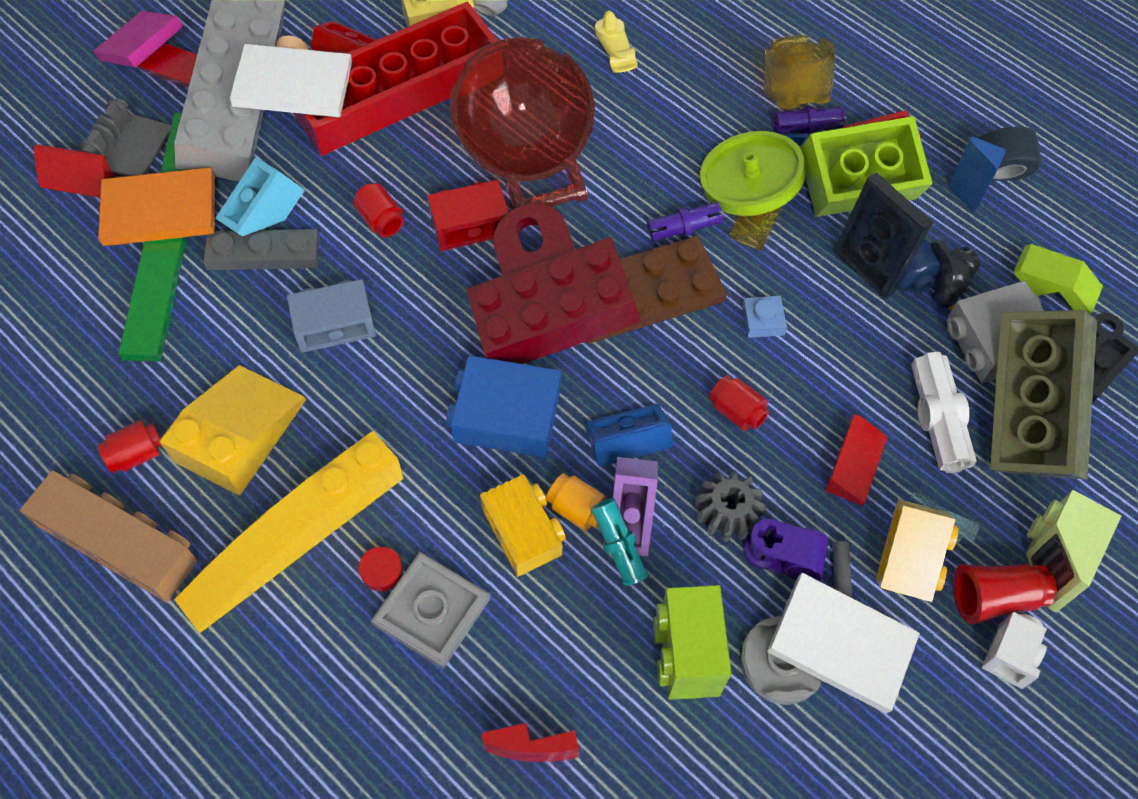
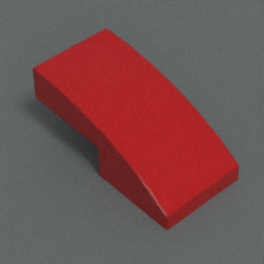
M526 723L481 733L485 752L499 757L527 762H552L578 758L579 747L575 730L532 741L529 739Z

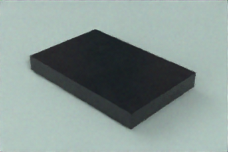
M876 172L866 179L834 252L886 299L896 291L900 278L907 271L933 222Z

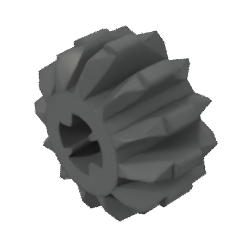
M736 470L730 473L729 479H726L718 471L717 474H714L713 483L705 480L700 488L702 494L696 496L695 506L701 510L697 515L698 523H710L707 530L709 536L719 530L723 532L722 537L725 542L730 540L732 532L740 540H743L748 535V529L753 530V527L760 521L759 517L765 514L766 504L760 502L763 497L762 489H750L753 483L751 476L745 478L742 482L738 480ZM727 503L734 504L733 510L726 507Z

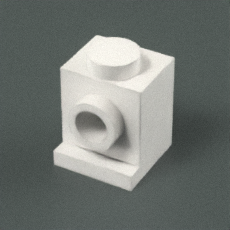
M1013 612L999 624L982 669L1021 689L1025 688L1039 677L1041 670L1037 669L1046 652L1047 646L1042 644V640L1047 628L1043 627V624L1033 616Z

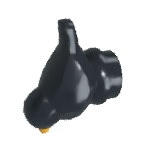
M937 239L931 243L932 250L941 264L939 272L934 276L936 280L934 300L938 305L952 310L959 296L966 291L969 280L979 270L980 260L978 255L970 248L961 247L950 251L942 240Z

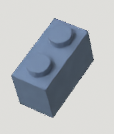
M363 279L341 281L336 285L318 289H304L298 293L287 295L293 332L301 353L376 337Z

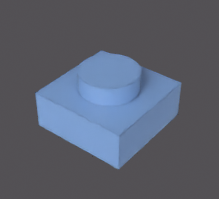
M781 296L743 299L742 310L747 338L785 335L787 325Z

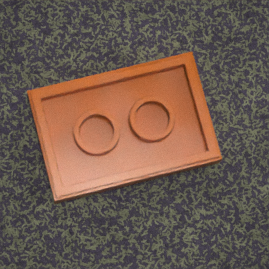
M211 167L101 180L98 239L102 246L215 234V175Z

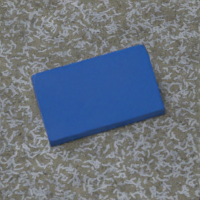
M971 136L948 186L972 211L976 212L1000 166L1006 149Z
M659 404L584 423L598 466L617 463V457L632 459L670 449L673 446L671 423Z

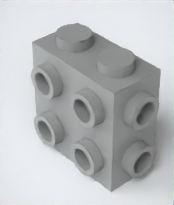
M1026 281L959 300L946 320L949 334L959 343L965 354L967 366L971 371L975 372L981 384L997 378L1001 312L1044 311L1040 299L1031 291Z

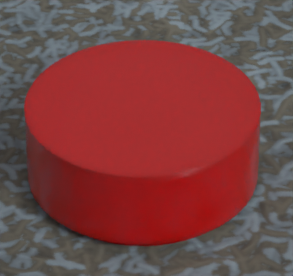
M376 547L370 549L360 560L359 574L363 583L371 590L379 592L390 590L397 585L402 577L403 569L400 558L390 548Z

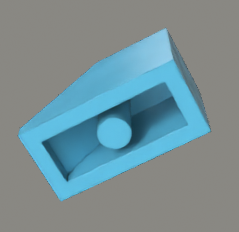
M255 157L215 219L239 235L245 236L284 221L305 190L275 168Z

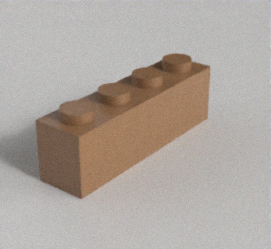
M52 470L19 511L39 529L158 599L168 603L198 562L188 549L191 543L172 530L167 535L156 530L155 528L158 525L139 511H136L133 516L123 511L122 509L125 506L110 494L103 492L100 497L90 492L92 487L80 477L71 473L66 478Z

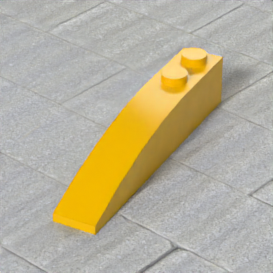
M374 431L370 432L270 508L205 567L174 600L197 631L201 633L403 479L398 458Z

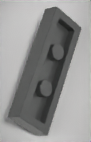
M318 229L258 230L241 236L235 231H215V234H208L206 237L204 265L207 270L318 268L319 232Z

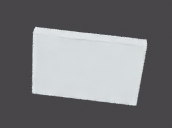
M244 44L230 95L232 107L340 117L352 65L351 54Z
M802 573L796 580L767 652L887 714L893 709L920 633Z

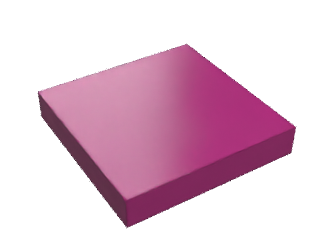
M141 11L93 52L100 61L136 68L182 29L183 25L175 15Z

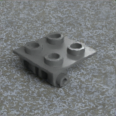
M121 98L110 100L104 112L105 116L98 117L96 120L97 124H94L91 128L92 132L86 140L82 141L81 152L104 155L114 173L124 176L145 175L167 140L171 125L129 113L127 102Z

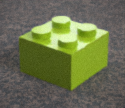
M720 585L666 588L663 603L656 605L657 617H653L655 644L662 643L663 647L661 648V660H657L659 686H667L668 700L720 697L731 676Z

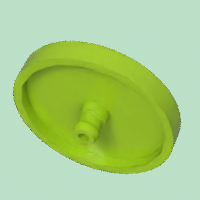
M769 131L742 133L723 141L706 156L700 170L701 184L706 199L710 203L717 201L721 211L740 216L764 214L788 203L801 189L806 175L804 156L800 147L787 136Z

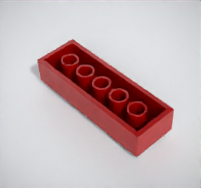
M467 1L346 53L351 54L352 65L340 117L301 113L293 114L320 156H323L502 75V45Z

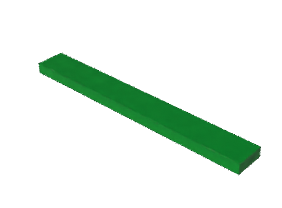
M174 112L161 173L183 171L175 169L174 145L182 113ZM187 237L144 242L118 353L123 361L161 362Z

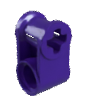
M764 519L753 527L751 536L747 538L743 546V553L746 560L756 568L787 575L795 580L804 573L820 581L822 580L829 538L824 533L814 529L800 528L778 522L774 519Z

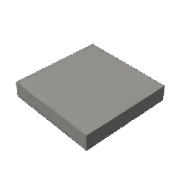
M419 552L372 618L371 623L379 630L444 669L491 598L488 592Z

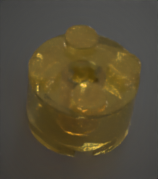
M795 35L776 39L772 42L771 49L765 48L764 92L769 98L777 101L779 108L789 110L796 108L798 104L812 102L824 104L830 101L833 91L835 46L830 41L819 38V44L808 42L809 36Z

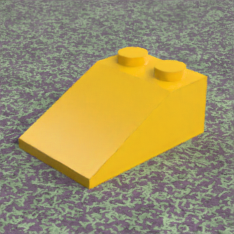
M239 365L186 406L159 442L174 463L240 496L306 399L304 396Z

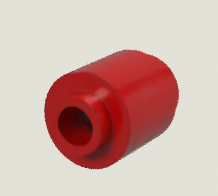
M378 183L366 184L358 189L353 200V207L374 233L380 234L381 237H390L396 234L402 228L404 218L402 216V209L386 189Z
M729 375L724 376L714 386L709 395V400L714 403V409L742 431H747L750 428L756 430L769 415V411L766 409L768 400L739 378L733 379Z
M140 419L105 436V441L97 444V448L111 473L119 470L126 472L159 456L158 447L161 446L159 441L162 438L154 423L146 426L143 420Z

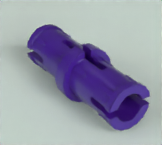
M806 106L803 110L777 111L773 114V117L777 118L772 119L773 130L779 134L805 131V134H812L816 130L842 129L846 121L845 109L843 106L813 109V106Z
M714 201L711 204L689 210L686 207L679 208L675 214L648 219L647 229L652 230L663 227L661 230L650 232V239L654 243L679 234L689 236L693 234V230L716 224L720 225L723 223L722 214L709 217L707 215L721 211V207L717 201Z

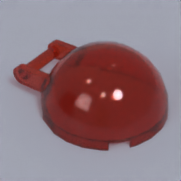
M523 37L502 39L484 46L464 63V69L459 75L456 84H453L451 92L450 111L455 133L465 152L476 164L489 173L504 179L514 209L527 204H544L553 207L572 200H576L578 203L586 201L588 199L587 191L576 158L583 151L593 131L595 102L592 88L583 70L566 52L562 56L558 52L543 46L545 41ZM565 169L571 186L524 200L518 182L545 179Z

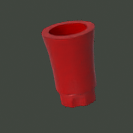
M961 564L956 568L953 575V596L958 612L966 623L972 625L994 617L1012 614L1013 612L1033 611L1039 607L1050 606L1054 604V596L1057 593L1054 575L1049 572L1046 565L1017 564L1009 566Z

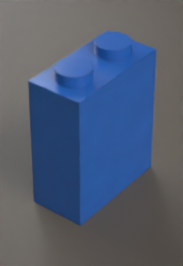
M468 355L465 370L459 369L456 376L455 392H459L456 404L450 403L447 411L446 426L452 429L453 441L460 444L547 458L561 392V371Z

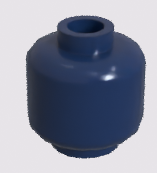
M923 240L907 271L900 278L897 284L898 290H914L916 293H921L936 283L934 276L939 272L941 264L926 240Z

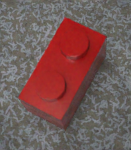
M499 180L478 182L471 186L453 190H442L438 193L427 195L430 217L440 251L493 240L496 227L502 218L509 213Z

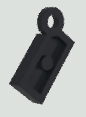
M1100 313L1095 316L1097 320V339L1092 404L1138 353V346L1122 336L1124 331L1122 321L1111 313ZM1101 323L1109 324L1113 332L1105 331L1101 327Z

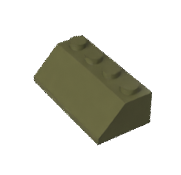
M1085 310L1001 312L990 470L1041 477L1088 479L1097 320Z

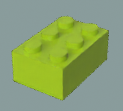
M915 116L812 133L800 148L804 156L805 177L815 217L852 211L866 179L876 172L908 201L917 199L933 184Z

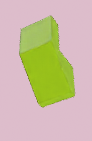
M1033 244L1025 245L1013 272L1021 282L1026 281L1031 291L1037 296L1060 292L1074 311L1085 310L1089 314L1093 313L1103 287L1084 261Z

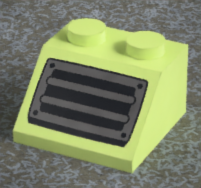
M1074 490L1061 502L1054 499L1043 517L1038 515L1027 533V537L1032 539L1026 552L1030 565H1046L1049 572L1055 577L1057 593L1054 596V604L1047 606L1048 609L1055 613L1090 586L1121 519V515Z

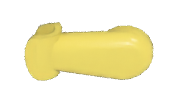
M612 11L605 12L603 19L599 20L595 25V33L597 39L609 55L612 72L621 73L635 69L637 67L635 47L630 48L624 23L617 19Z

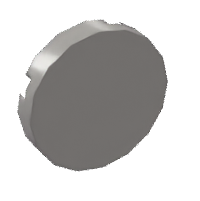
M781 616L764 619L749 632L741 647L740 666L745 681L756 694L772 703L790 705L805 701L819 689L823 681L767 652L781 619Z

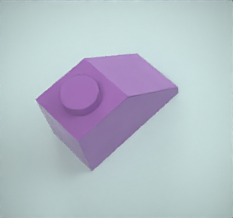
M617 457L613 498L616 500V505L628 531L632 530L636 537L634 545L638 554L648 556L658 480V462Z

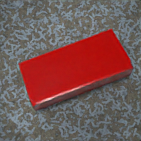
M330 21L313 28L311 50L346 54L377 39L338 22Z
M164 43L137 67L145 73L189 88L197 54Z
M36 144L33 148L37 179L42 188L101 198V180L115 178L104 155Z
M854 414L848 425L825 491L864 506L887 436L859 415Z

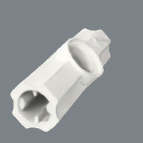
M931 352L915 358L911 366L920 396L918 401L919 423L924 431H929L939 470H943L946 473H956L973 467L977 460L967 429L969 422L968 401L963 393H957L947 356L942 355L940 352Z

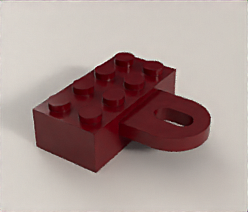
M544 204L523 205L513 209L502 218L496 227L493 242L503 276L466 289L483 350L488 359L525 364L641 322L612 237L575 250L562 215L554 208ZM529 225L539 227L543 237V245L534 252L525 251L520 240L522 229Z

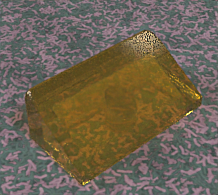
M786 204L764 214L752 216L739 215L729 238L763 251Z

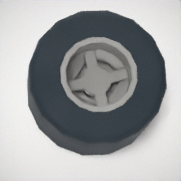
M1018 126L1005 127L978 137L981 140L1006 149L992 181L1023 179L1038 171L1042 164L1038 136L1033 129Z

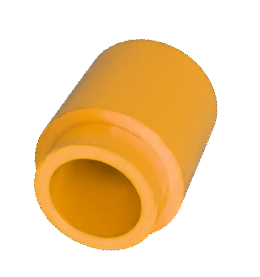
M564 473L561 474L552 484L546 496V501L552 504V510L583 531H587L591 526L595 529L599 527L590 508L606 500L607 496L575 475L569 477Z

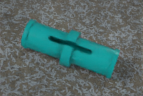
M615 498L606 499L592 506L590 511L593 513L605 540L602 546L606 553H611L621 575L623 585L630 586L644 580L649 574L645 570L634 545L636 537L632 530L628 531L616 505Z

